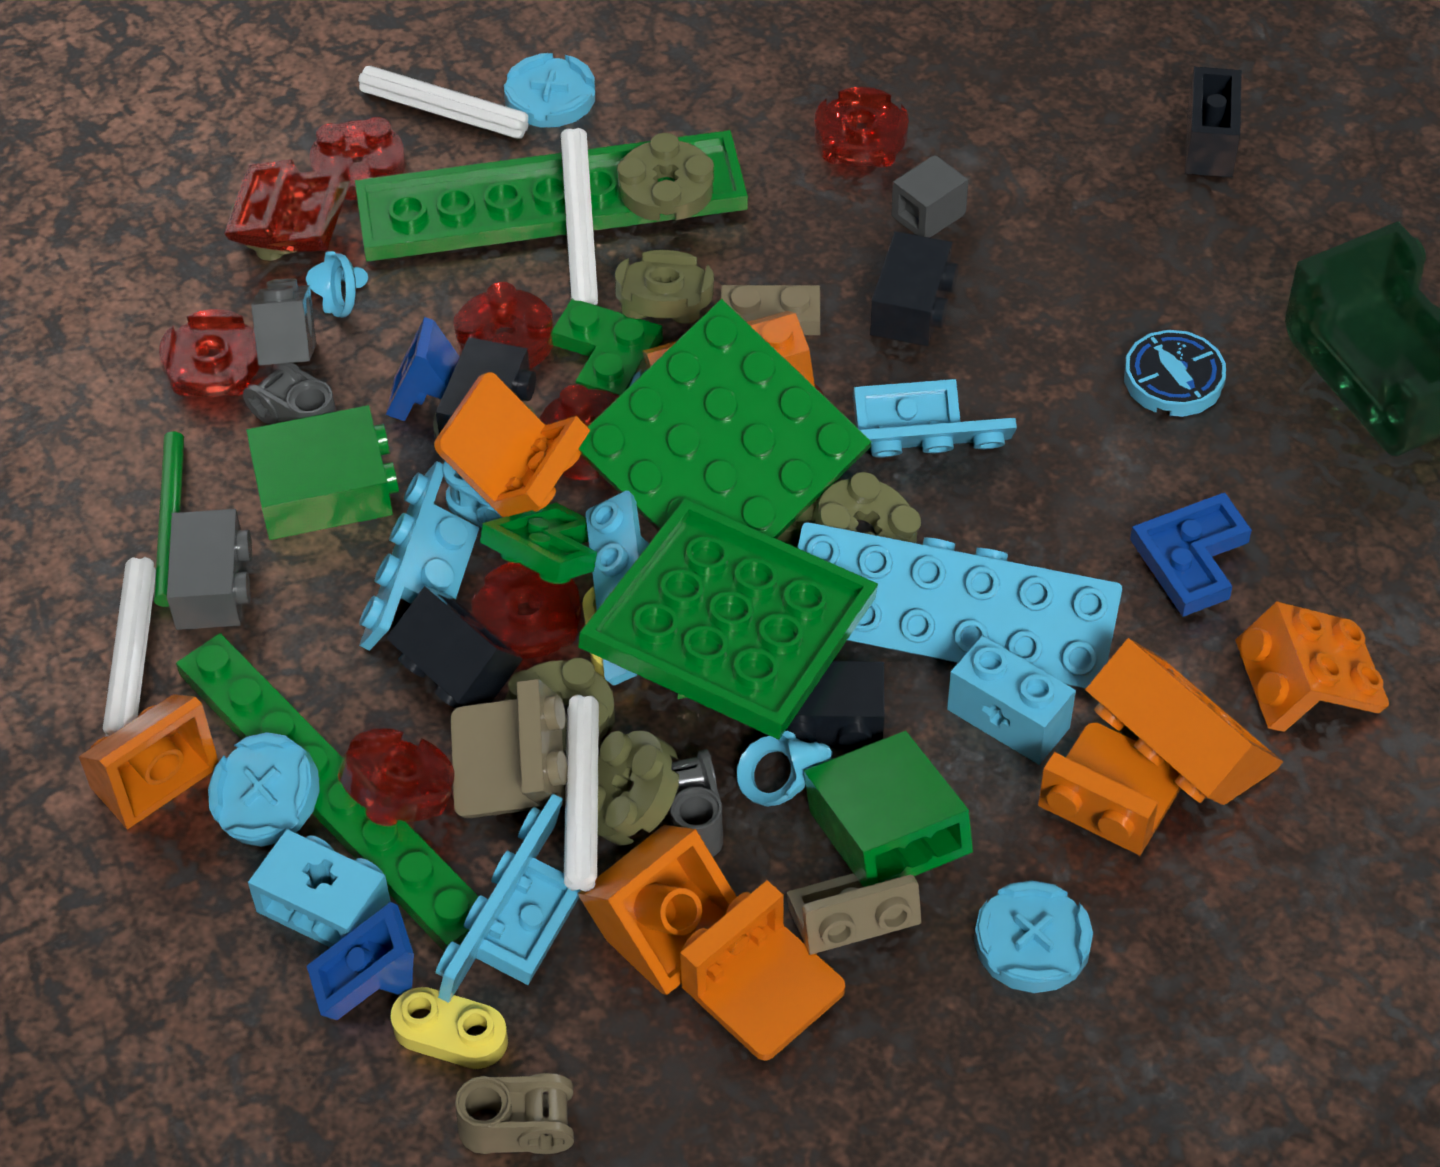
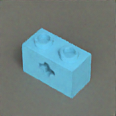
M982 635L951 671L947 710L1040 765L1070 729L1076 690Z
M286 829L248 881L257 913L328 947H332L391 902L386 877L375 864L362 858H357L354 861L335 852L327 842L319 837L310 835L305 838Z

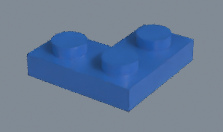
M1224 492L1132 526L1130 540L1182 617L1230 599L1233 586L1217 565L1213 556L1249 543L1252 529Z

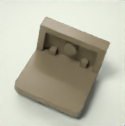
M534 679L517 682V699L456 708L452 712L451 741L454 809L463 818L529 811L533 807L543 809L552 794L563 798L561 806H565V785L567 784L568 772L562 741V729L565 726V709L561 697L541 680Z

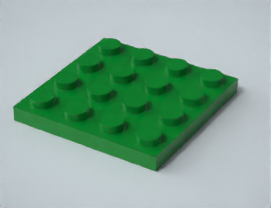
M720 299L588 426L590 432L579 447V450L581 451V456L619 493L630 491L634 495L637 511L658 531H660L682 501L687 499L777 539L871 447L872 441L723 299Z
M684 499L580 631L578 648L779 740L875 600L878 583Z

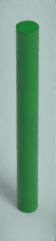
M176 431L167 432L163 439L154 602L161 607H169L167 586L172 513H180L184 436Z

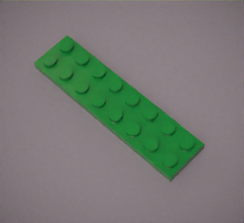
M731 130L677 137L679 141L689 143L701 149L714 163L712 198L705 208L691 217L748 210V195ZM650 141L588 149L593 231L676 219L675 213L669 215L660 214V221L645 219L630 211L622 202L618 183V164L630 151ZM562 153L355 180L366 262L567 234ZM663 177L658 179L657 182L663 180L675 181V179L671 177Z

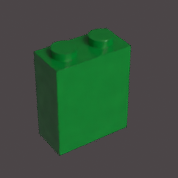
M369 405L246 429L269 540L393 515L389 494L399 493L393 462L385 464L382 462L381 456L390 454L384 424H373Z
M907 731L804 770L811 815L863 887L907 875L916 876L973 853L969 809Z

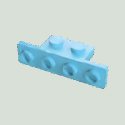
M956 379L860 386L853 389L856 427L872 441L871 447L867 451H871L873 457L902 454V448L923 447L924 453H942L953 450V444L973 442L975 449H993L1004 446L1005 440L1011 439L1017 429L1016 418L960 422Z
M438 461L434 463L425 475L419 472L416 473L405 492L404 501L410 503L407 513H402L396 521L389 537V541L395 543L392 555L388 554L384 558L374 579V582L381 586L377 597L372 596L368 601L359 621V625L366 627L359 646L369 651L390 629L400 598L412 604L423 587L426 586L450 595L456 600L479 527L434 504L443 478V464Z
M624 491L586 511L589 548L597 552L594 572H592L597 610L649 545L641 536L637 503L630 491ZM603 659L605 680L611 685H617L637 676V674Z
M552 794L543 810L533 807L527 815L518 835V838L524 841L517 853L514 854L508 850L505 852L491 879V882L497 884L489 899L481 895L476 899L465 920L464 927L469 929V932L462 944L459 945L452 941L440 959L436 974L443 978L438 998L448 1003L451 1001L475 959L529 985L579 899L577 893L581 891L580 889L569 890L564 884V873L536 859L556 825L563 798Z

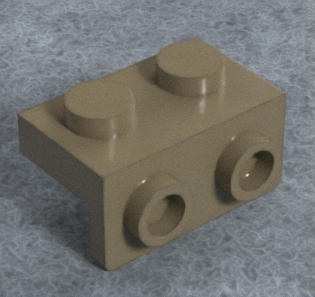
M853 873L787 892L788 909L809 955L922 924L919 885L914 875H907L863 887Z

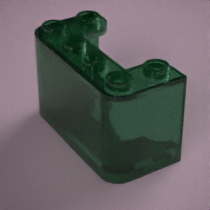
M1399 221L1298 261L1285 315L1287 332L1295 347L1381 447L1393 456L1402 455L1440 438V308L1432 304L1419 290L1426 261L1425 249L1422 243L1413 237Z

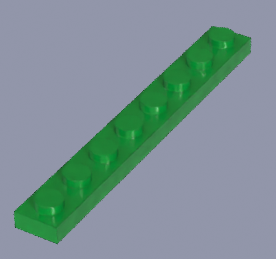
M221 633L176 662L179 675L241 740L245 737L268 732L285 735L309 752L318 769L320 788L312 814L355 859L362 858L368 860L383 872L386 877L389 895L444 952L452 941L459 945L462 944L469 932V929L464 927L465 920L479 896Z

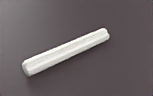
M366 66L359 75V89L364 93L495 133L520 139L524 136L529 126L528 115L523 111L374 66Z
M581 128L565 129L561 133L571 299L597 305L598 291L587 133Z
M132 557L125 564L103 731L106 733V736L112 735L138 717L156 574L153 560L147 557L142 559Z
M581 695L571 697L569 699V707L567 708L566 761L568 772L565 790L564 884L571 891L580 889L586 892L594 888L597 878L599 703L593 696L583 697Z

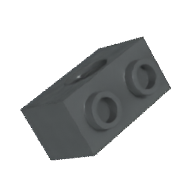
M294 278L268 281L267 288L260 289L251 304L258 366L310 361L317 344L310 285L298 286L297 279Z

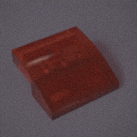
M292 159L250 164L224 233L228 240L264 249L280 251L328 250L350 180L343 168L299 173Z

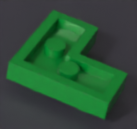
M572 298L551 331L552 345L589 357L575 381L576 394L611 405L630 387L634 375L642 370V373L645 371L647 365L643 350L660 345L663 340L662 325L642 319L628 318L623 313Z
M557 502L549 504L537 512L531 510L482 524L480 543L499 552L504 560L520 563L539 573V577L546 582L563 584L569 582L571 578L594 572L597 552L582 544L589 541L586 517Z

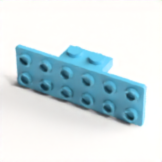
M809 522L802 525L798 549L878 583L875 600L847 641L959 663L983 635L1066 685L1085 689L1108 662L1122 594V585L1120 583L1007 561V553L987 548H976L975 555L954 551L955 543L941 539L924 537L922 545Z

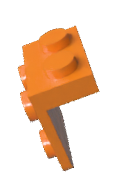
M488 372L480 375L436 438L434 447L436 452L502 517H509L531 510L537 512L551 502L556 494L555 484L563 472L571 468L581 455L579 447L590 432V429L577 416L545 425L496 374Z
M1276 601L1235 639L1269 729L1285 732L1320 700L1373 713H1381L1389 706V700L1383 688V679L1375 669L1365 644V635L1361 628L1350 619Z
M1090 723L1084 728L1066 757L1054 752L1045 765L1038 806L1141 856L1181 789L1174 782L1180 773L1166 761L1160 767L1151 762L1135 748V740L1102 724Z
M768 880L752 893L744 892L736 897L727 908L725 916L709 929L701 928L694 932L685 942L680 952L682 988L755 1057L764 1061L776 1056L840 1000L845 993L844 979L817 954L809 955L805 944L783 925L784 894Z

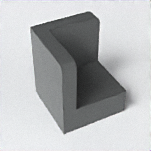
M932 156L893 181L891 216L915 235L930 238L966 213L969 179L938 156Z

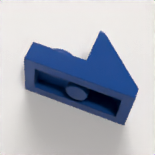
M424 317L394 376L386 410L387 416L405 421L414 403L422 405L427 395L442 399L460 356L432 319Z
M389 902L307 965L321 1016L338 1020L378 989L397 995H402L404 992L412 989L414 953L397 904Z

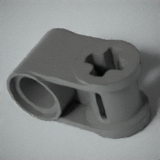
M294 363L274 364L273 372L258 385H249L243 391L244 401L250 411L259 420L268 425L337 411L330 386L302 371Z
M704 749L699 750L696 757L672 762L671 770L679 774V786L675 799L665 817L669 826L696 829L712 857H715L723 846L722 802L718 794L716 777L709 751Z

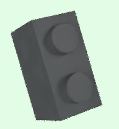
M236 509L172 513L167 600L176 630L241 626L242 604H249L251 599L249 574L247 571L243 572V562L252 560V540L249 529L241 530Z

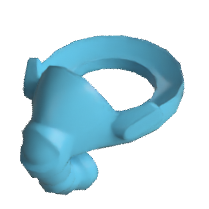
M328 251L325 253V261L311 268L305 279L307 285H310V289L323 297V311L325 313H332L336 317L344 318L352 312L355 304L356 288H361L367 283L368 274L361 267H353L345 255ZM341 281L346 282L345 302L341 292Z
M785 731L779 740L771 736L762 737L750 744L741 755L737 767V782L742 793L753 803L766 807L780 805L792 799L803 790L806 784L804 770L832 760V751L828 745L823 743L801 741L796 738L794 733ZM782 752L791 763V773L788 781L776 792L765 793L760 791L754 781V771L757 763L768 753Z

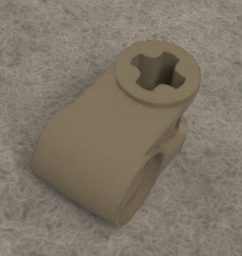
M550 1073L522 1077L481 1076L472 1078L462 1085L456 1096L455 1105L459 1139L467 1149L480 1154L505 1152L554 1154L569 1149L574 1143V1132L568 1126L567 1101L573 1096L572 1081L565 1076ZM480 1110H491L498 1114L491 1120L486 1121L475 1120L471 1117ZM544 1110H549L548 1118H543Z

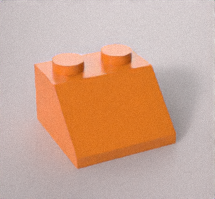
M176 694L171 695L157 705L146 708L135 720L112 735L99 739L88 751L79 756L90 788L127 830L211 774L219 762L202 703L195 696Z
M669 825L660 827L598 876L592 890L586 892L581 890L577 893L606 941L661 994L668 995L682 983L680 952L685 942L697 930L701 928L709 929L725 916L727 908L737 897L697 830Z

